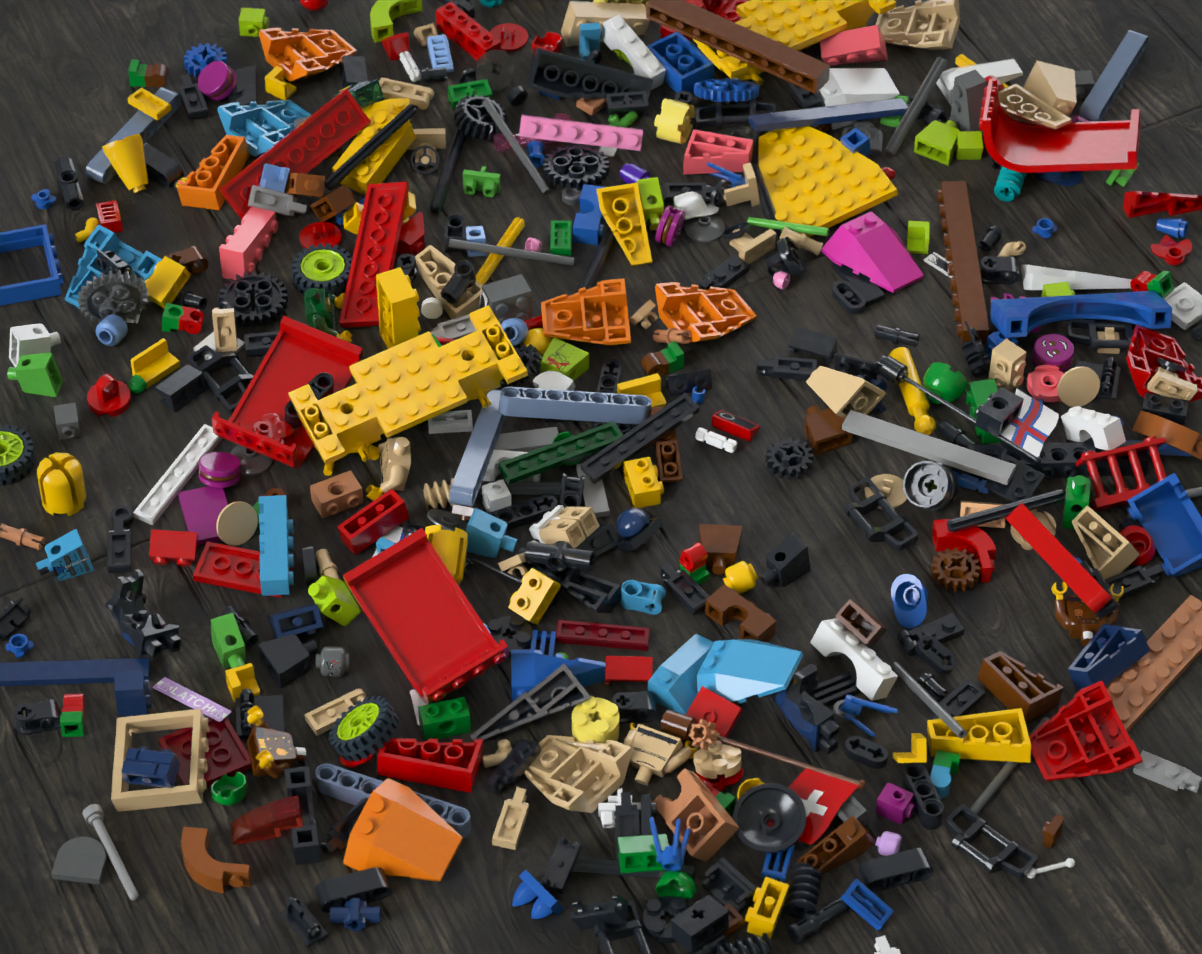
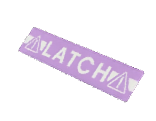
M166 677L153 686L154 689L193 709H201L203 714L218 722H221L232 712Z

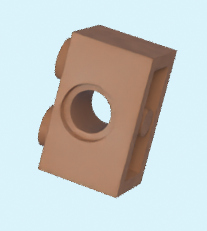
M351 470L310 486L311 501L322 518L335 515L338 512L363 503L362 487Z

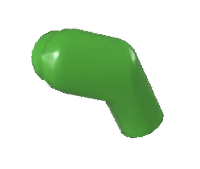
M630 111L623 118L613 114L609 116L608 121L610 126L627 128L638 116L635 111Z

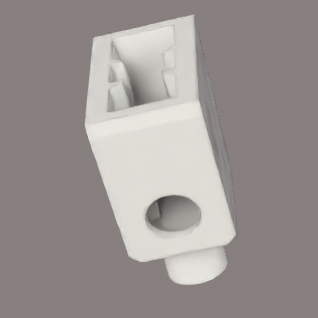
M40 323L11 327L9 359L16 367L20 357L23 355L49 353L51 346L61 343L59 333H48L44 325Z

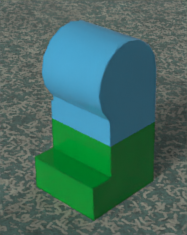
M941 750L936 752L930 779L940 799L945 798L949 794L950 774L957 775L960 754Z

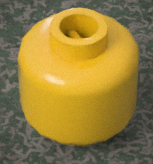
M745 561L728 567L725 570L726 577L723 578L725 585L730 589L736 590L739 594L754 588L756 580H758L752 564H747Z

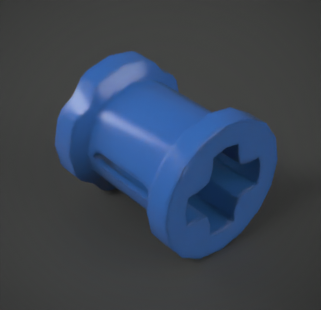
M530 141L526 147V151L529 153L528 157L535 167H541L543 159H545L543 154L544 144L541 141Z

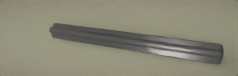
M938 57L885 147L887 154L894 156L897 153L947 65L946 59Z

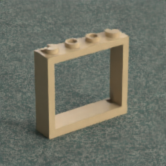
M201 709L117 718L111 800L117 812L202 803L203 792L206 790L204 773L208 769L205 752L209 750L206 732H209L210 728L208 726V718L204 717ZM193 727L189 785L128 791L129 783H126L121 769L124 761H126L128 749L132 748L133 733Z

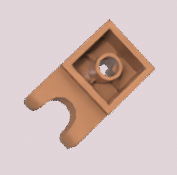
M684 768L677 776L682 786L679 797L672 801L659 795L653 802L657 803L658 812L666 820L665 823L673 833H675L676 820H681L679 838L681 843L686 829L689 828L691 830L686 849L691 856L707 862L739 829V826L694 772Z

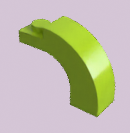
M378 0L373 5L370 13L371 35L374 43L382 42L381 40L393 36L392 21L397 17L423 11L422 0Z

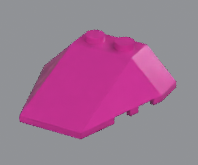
M872 211L841 225L821 250L835 264L839 266L844 264L852 268L853 273L857 275L862 273L870 277L872 283L892 293L924 277V274L896 231Z

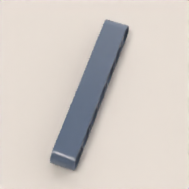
M1132 30L1128 31L1082 104L1079 112L1080 117L1090 122L1103 119L1144 53L1149 36Z
M160 88L154 95L171 104L172 110L158 121L139 110L107 144L140 133L143 143H146L179 108L182 100L181 95L166 88ZM103 148L88 163L85 170V175L88 178L103 184H107L117 174L104 154Z
M505 387L501 389L498 410L505 416L608 423L614 421L615 423L640 424L649 418L652 401L643 395Z
M327 763L318 766L315 771L316 785L319 793L356 805L363 798L369 799L372 791L384 782ZM415 792L463 838L470 834V813L467 809Z

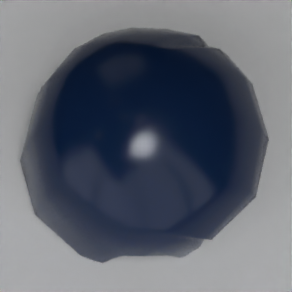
M629 508L618 517L616 522L617 531L622 538L631 537L638 534L645 524L649 525L650 518L640 508Z

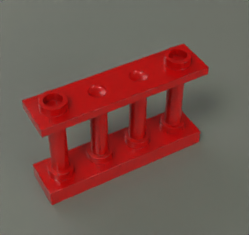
M1156 436L1144 439L1142 443L1095 453L1093 450L1081 454L1082 457L1076 462V465L1087 464L1096 493L1095 499L1089 504V507L1094 512L1127 505L1129 504L1127 500L1151 487L1149 483H1146L1137 452L1149 450L1158 478L1157 483L1166 478L1158 448L1166 442L1165 437L1157 439ZM1129 456L1138 485L1136 489L1129 491L1125 487L1116 457ZM1108 460L1117 489L1115 491L1116 494L1109 496L1104 492L1096 462Z

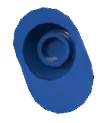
M911 574L898 576L891 587L895 616L901 626L908 629L915 628L926 617L928 592L916 576Z

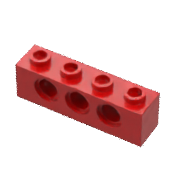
M449 2L436 9L437 29L480 64L487 61L493 62L497 60L498 62L501 60V41L454 3Z

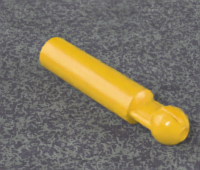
M905 347L894 349L889 356L908 367L907 372L909 373L908 378L922 386L909 349ZM907 381L900 383L899 387L908 412L911 416L915 417L914 428L916 432L925 435L932 434L936 428V422L928 414L930 406L925 393Z

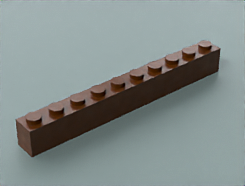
M649 0L646 2V18L816 94L829 81L830 65L687 1Z
M966 181L941 182L940 190H937V203H941L939 205V217H943L941 219V231H945V234H943V246H947L945 249V260L949 261L947 273L948 276L952 277L950 278V291H954L952 293V306H956V309H954V321H958L956 334L957 337L961 338V345L965 341L972 340L965 321H967L970 328L975 327L983 345H987L989 326Z

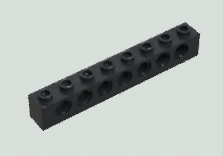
M1126 441L1125 443L1121 444L1116 448L1138 444L1144 441ZM1094 442L1044 443L1040 453L1042 461L1040 464H1035L1034 460L1008 444L968 445L970 450L1003 460L1007 454L1045 475L1044 478H1068L1078 475L1090 477L1087 464L1077 466L1076 462L1082 457L1081 454L1094 450L1095 453L1106 451L1096 448ZM1147 450L1137 452L1144 475H1146L1149 461ZM1129 456L1116 457L1122 476H1135ZM1108 460L1096 462L1100 476H1112ZM968 472V475L977 477L979 480L987 479Z

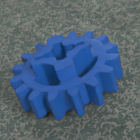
M200 43L199 47L192 46V51L187 50L186 55H184L185 70H188V74L194 73V77H198L202 70L214 61H222L227 65L226 52H223L222 47L217 49V44L210 46L207 43L202 46Z

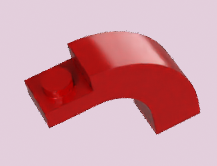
M951 519L933 520L932 538L936 552L945 551L946 548L951 551L955 547L960 552L966 549L967 555L973 553L974 560H979L981 583L990 582L991 573L995 571L994 561L996 547L992 539L977 526L949 532L947 521Z

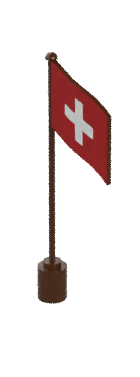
M668 709L662 717L660 731L684 740H690L691 737L688 735L691 733V725L697 724L696 719ZM721 736L717 737L718 741L804 768L803 772L788 787L800 797L806 810V826L798 840L799 842L811 846L815 844L827 831L843 804L858 788L862 789L865 787V782L862 779L857 781ZM774 822L767 823L768 827H773L775 825Z

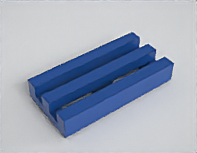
M533 630L531 649H536L537 640H541L540 650L544 655L546 640L550 641L548 656H554L556 632L551 631V634H547V631L538 633V630Z
M795 844L788 848L782 872H778L783 851L777 853L773 870H768L773 853H767L761 878L765 879L767 876L774 880L778 878L780 882L785 883Z
M857 878L840 898L877 931L882 928L894 912ZM854 889L860 892L866 899L860 896ZM873 905H875L885 915L883 916L877 909L873 907Z

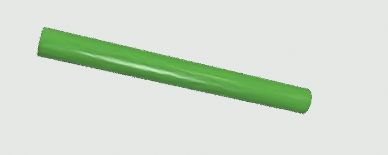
M748 217L747 220L750 226L779 230L787 227L792 231L821 236L829 235V228L753 217Z

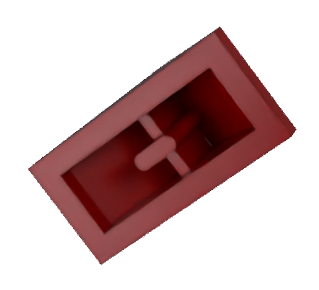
M408 32L389 36L381 40L390 61L400 60L401 52H409Z

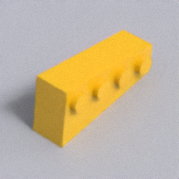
M1022 708L953 717L967 732L964 738H959L941 719L927 720V739L931 757H935L937 750L960 754V759L1030 763L1031 743Z

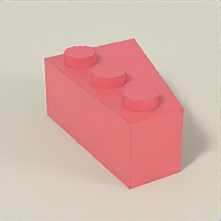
M878 25L842 31L820 40L822 60L830 66L845 63L888 61L885 38Z
M693 129L684 155L683 175L722 173L707 166L708 162L731 172H744L743 164L751 163L753 140Z

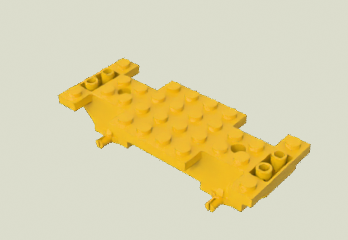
M750 0L737 6V13L743 19L735 23L800 51L836 33L866 27L867 21L875 11L881 15L896 8V1ZM694 40L698 44V48L729 78H737L742 81L750 79L755 84H763V79L759 74L764 72V70Z
M488 305L469 314V318L477 331L446 345L438 347L428 331L349 366L350 372L357 384L325 398L317 400L309 384L289 392V398L325 465L355 452H359L362 460L366 462V458L368 460L371 459L367 447L381 440V434L384 433L388 438L465 404L469 400L479 399L483 408L490 407L491 402L487 394L499 388L500 381L503 378L507 384H510L528 376L527 369L490 306Z

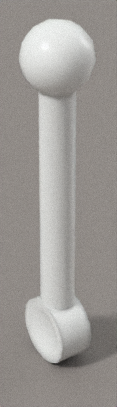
M1068 858L1066 862L1038 869L1032 868L1026 876L1034 878L1038 873L1066 866L1071 868L1075 865V861L1072 858Z

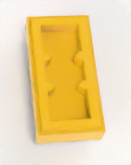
M142 87L127 98L128 104L157 121L172 110L171 104Z

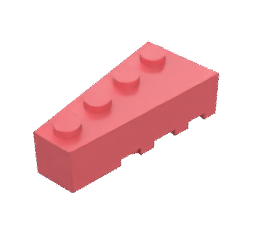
M251 207L242 218L241 225H237L234 228V235H229L226 238L228 243L226 245L221 244L219 252L222 278L236 280V275L244 277V272L252 275L257 262L262 259L265 247H268L272 234L277 232L278 221H276L274 211Z

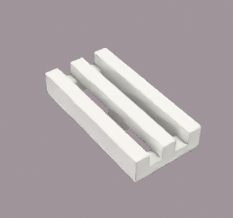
M471 410L446 411L428 419L429 434L473 431Z

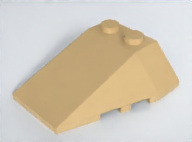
M919 0L915 2L916 5L907 8L899 6L878 15L875 25H878L885 43L928 50L951 49L960 24L959 0H930L923 3Z
M547 735L539 743L542 752L526 769L524 775L553 804L571 811L593 813L598 808V803H603L608 796L613 794L623 784L632 748L614 740H607L606 743L586 740L587 743L575 741L574 737Z

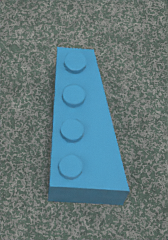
M286 495L259 496L262 596L289 595V585H294L293 571H289V568L294 567L293 554H289V550H294L293 536L289 537V533H293V519L288 518Z

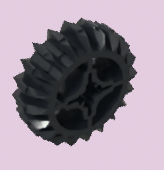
M475 94L471 97L466 95L465 98H461L455 107L453 115L455 126L459 127L460 132H465V136L469 135L472 139L477 138L480 142L482 139L489 142L490 139L495 141L497 137L500 138L503 133L482 104L489 97L485 98L482 95L477 97ZM490 100L507 125L508 116L506 115V110L502 109L501 104H496V100Z

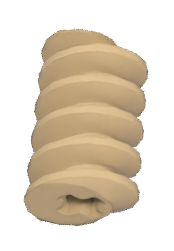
M451 478L450 485L445 480H442L441 487L435 481L433 482L432 489L425 483L423 492L427 511H429L430 505L433 509H438V503L441 504L443 509L446 508L454 478Z

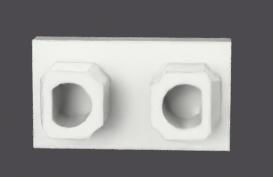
M617 789V796H608V803H598V817H601L603 828L615 827V805H621L622 789ZM631 795V805H637V810H639V819H640V816H641V803H632V795Z

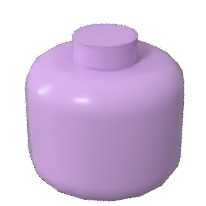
M885 831L881 837H877L876 846H878L879 854L887 856L899 853L901 836L899 834Z

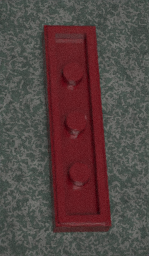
M558 620L555 640L556 643L648 651L650 628Z

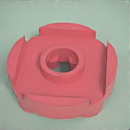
M1040 365L1035 368L1034 372L1028 374L1027 390L1036 401L1043 399V402H1062L1058 396L1057 386L1064 373L1059 371L1057 366Z

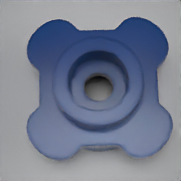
M48 189L39 191L31 196L32 201L36 202V206L39 209H48L56 201V197L52 196Z
M1041 218L1037 221V226L1032 228V231L1047 239L1051 237L1053 232L1057 231V226L1054 225L1052 220Z
M23 634L13 635L9 643L5 645L6 650L13 652L17 658L23 657L27 650L34 647L33 642L28 641V638Z

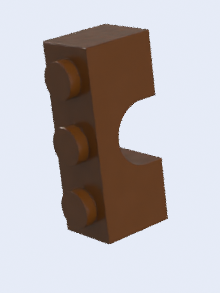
M725 584L706 599L705 615L721 626L730 620L742 621L740 624V639H754L767 643L775 636L776 620Z

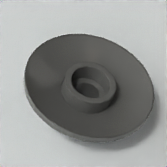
M716 214L694 217L684 222L685 234L691 240L700 243L716 241L722 237V233L725 231L724 221Z
M237 445L230 453L239 458L241 462L240 474L245 476L262 474L273 463V459L240 445Z
M440 509L428 511L427 517L435 525H442V530L455 532L456 527L466 532L468 522L459 519L458 515Z

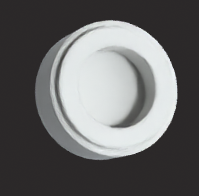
M427 298L422 302L421 312L429 319L438 318L443 312V304L437 298Z

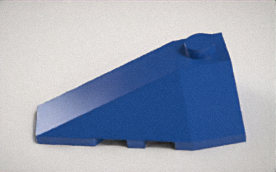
M536 649L511 650L512 701L525 691L528 693L564 663L583 687L605 681V662L584 658H576L575 660L564 659L563 654L557 653L555 656L543 655L541 650Z

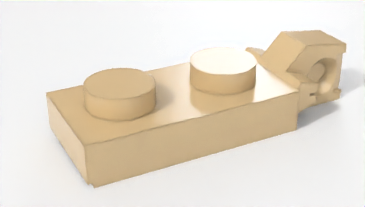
M517 787L513 800H505L492 838V845L516 850L529 811V803L525 802L527 797L526 789Z

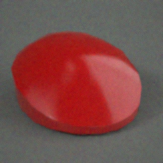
M1132 525L1120 532L1140 554L1131 565L1141 566L1153 558L1156 549L1155 543L1145 529Z

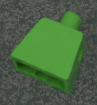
M50 352L23 355L20 357L16 367L8 368V379L18 380L22 391L25 393L57 397L63 384V379L54 356Z
M230 613L211 619L212 643L223 668L231 667L232 669L245 665V644L234 614Z

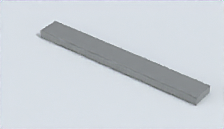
M850 410L842 424V430L1005 485H1008L1016 470L1015 464Z

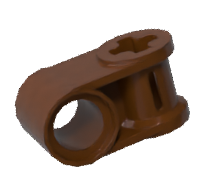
M191 246L167 256L169 259H174L175 262L184 266L191 276L204 272L209 265L208 260L197 246Z

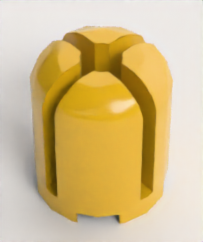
M56 452L49 455V459L44 458L37 468L42 506L46 512L53 516L54 513L67 514V516L78 513L84 508L86 500V490L80 462L68 453Z
M442 525L426 527L425 533L429 542L459 585L463 580L468 533L456 527L455 532L442 530Z

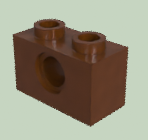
M344 184L311 204L310 207L319 221L324 222L356 201L353 198L352 191Z

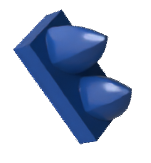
M527 870L519 876L523 882L514 894L513 907L524 905L538 896L532 907V919L544 918L552 912L558 916L564 910L557 900Z

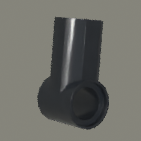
M466 260L459 261L455 265V273L441 291V297L453 305L458 303L467 288L472 287L476 283L473 265Z

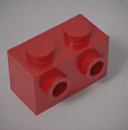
M151 529L150 560L154 561V564L168 565V562H177L179 566H191V563L196 564L199 540L197 532Z

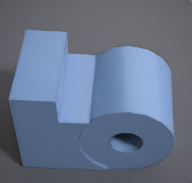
M483 225L465 227L466 241L486 244ZM467 250L468 257L486 256L485 252Z

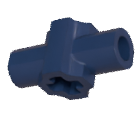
M352 898L350 901L345 902V907L330 908V923H344L345 928L351 931H360L366 928V923H381V907H367V902L362 901L360 898Z

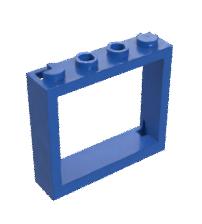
M46 224L0 232V253L43 245L51 276L50 278L1 286L0 306L61 295L60 286L64 285L62 273H57L61 271L59 260H54V258H57L55 245L51 246L54 244L52 233L48 234Z

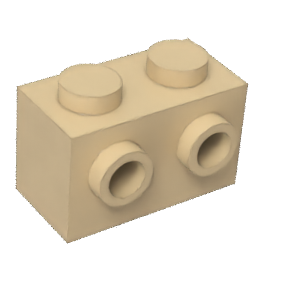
M1005 339L992 349L988 379H995L997 387H1002L1008 391L1019 387L1024 380L1026 351Z

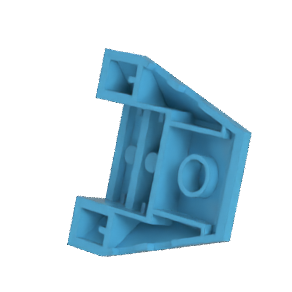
M291 100L267 101L265 105H257L255 101L244 106H240L239 102L218 106V113L226 135L245 137L249 154L253 156L264 154L294 130L295 120L311 115Z
M98 224L85 242L84 254L79 259L76 276L72 278L65 300L80 309L78 293L82 292L81 286H86V281L93 282V276L100 278V273H104L105 276L108 275L103 270H100L96 264L97 249H100L103 253L105 251H113L121 258V261L126 262L132 267L131 275L136 274L137 279L142 278L143 283L151 277L156 264L162 261V259L148 251L143 254L121 242L114 232Z
M754 639L715 641L697 673L698 692L703 686L730 702L738 701L741 704L746 702L747 697L756 694L760 698L785 690L803 657V653Z

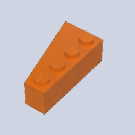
M225 135L211 150V155L199 163L200 167L187 176L188 180L184 184L180 183L177 190L182 206L212 210L221 209L226 199L219 191V188L241 172L250 156L245 137Z

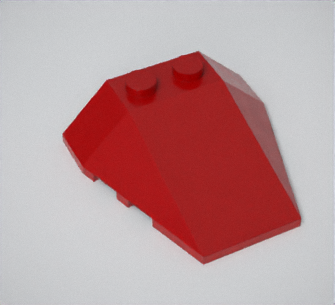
M1136 325L1126 359L1138 394L1142 397H1145V393L1156 394L1148 390L1147 384L1157 373V368H1162L1160 363L1157 362V358L1161 357L1187 368L1185 373L1181 371H1176L1175 373L1178 374V378L1197 385V392L1189 403L1202 399V377H1197L1194 374L1195 367L1193 364H1187L1184 359L1186 354L1173 337Z
M1102 680L1080 690L1075 694V698L1058 710L1059 712L1049 721H1045L1029 736L1031 753L1045 781L1121 772L1143 762L1133 740L1130 739L1118 716L1113 701Z

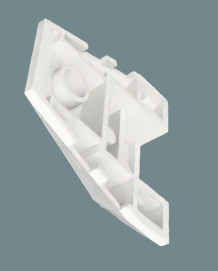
M830 68L829 81L818 91L824 100L825 107L890 100L900 95L885 68ZM856 121L830 123V126L834 130L852 125Z

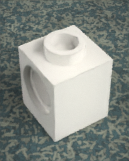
M503 479L482 486V500L487 513L511 506V494Z

